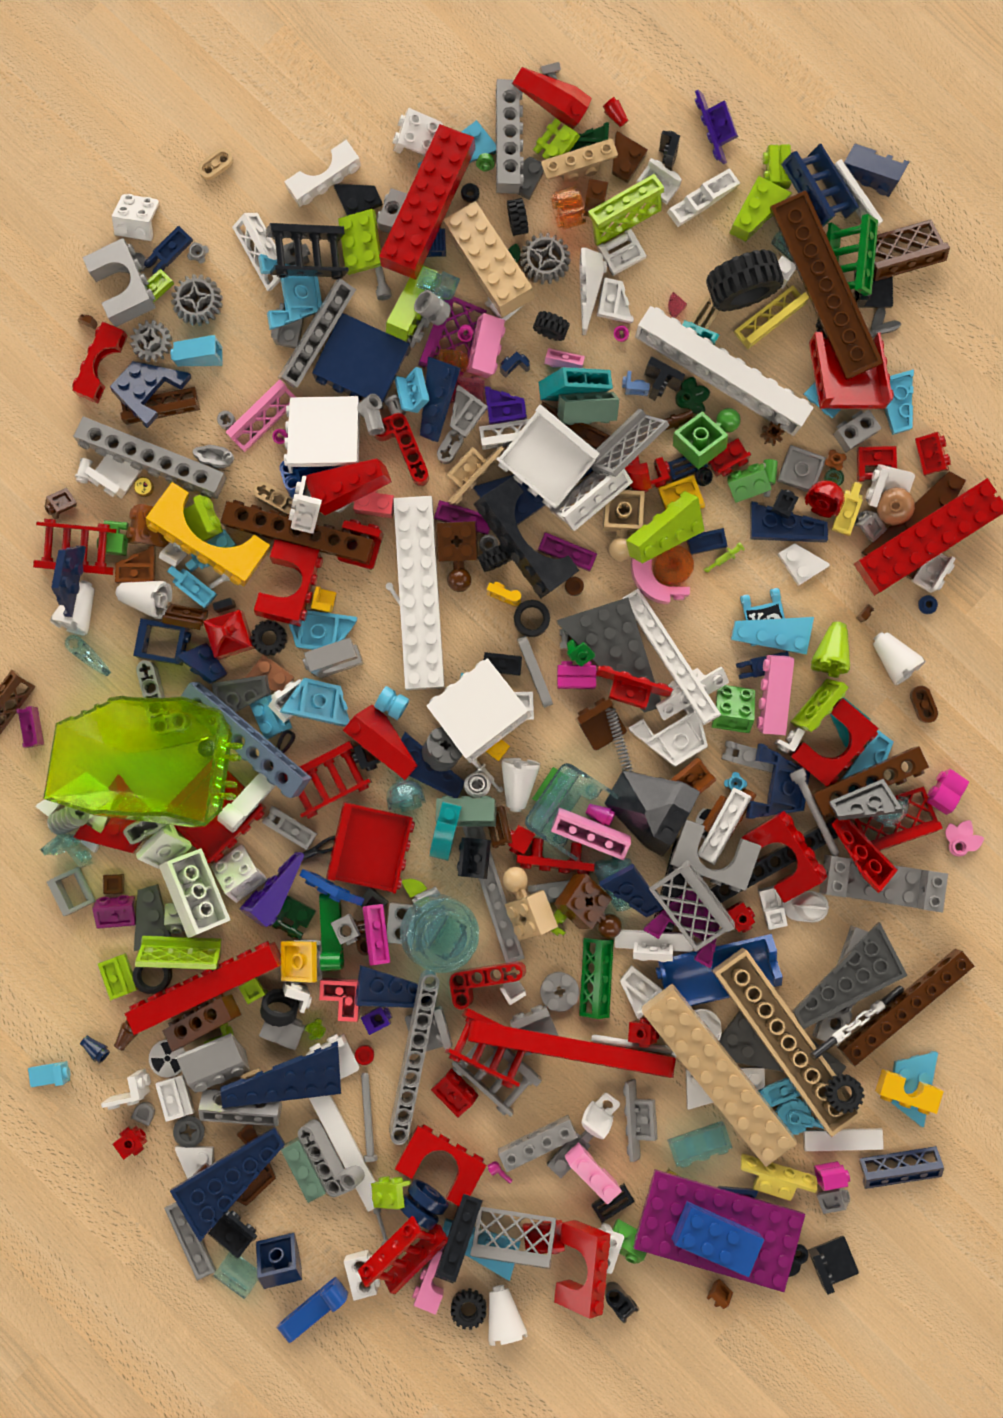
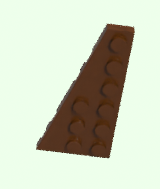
M950 471L946 473L915 502L914 513L907 522L898 526L890 525L879 538L861 553L868 555L957 498L966 480ZM918 569L905 577L912 580Z

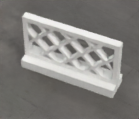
M625 469L616 477L603 472L600 474L593 472L572 489L557 509L552 507L549 510L568 524L571 530L575 531L633 483Z

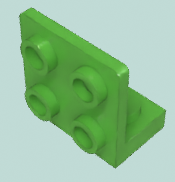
M724 685L717 689L716 707L721 716L712 720L711 728L750 733L755 718V690Z

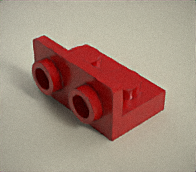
M939 432L915 438L924 476L949 470L948 465H951L949 454H945L944 447L947 446L944 435L941 436Z
M737 438L728 443L727 448L710 460L708 465L716 478L720 475L725 477L737 465L740 468L747 464L752 454L750 451L747 452L741 441Z
M452 1068L431 1089L457 1118L467 1111L479 1096L475 1089L469 1086Z

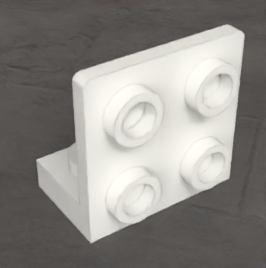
M302 476L301 482H297L295 493L297 494H294L288 520H292V529L313 534L322 500L303 495L306 476Z
M242 844L211 866L224 893L236 903L267 881L266 876L255 867Z

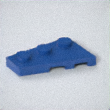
M302 869L299 876L306 879V884L312 887L317 886V891L326 895L329 893V898L340 902L342 899L362 906L364 898L351 894L349 890L335 885L330 880L314 872Z

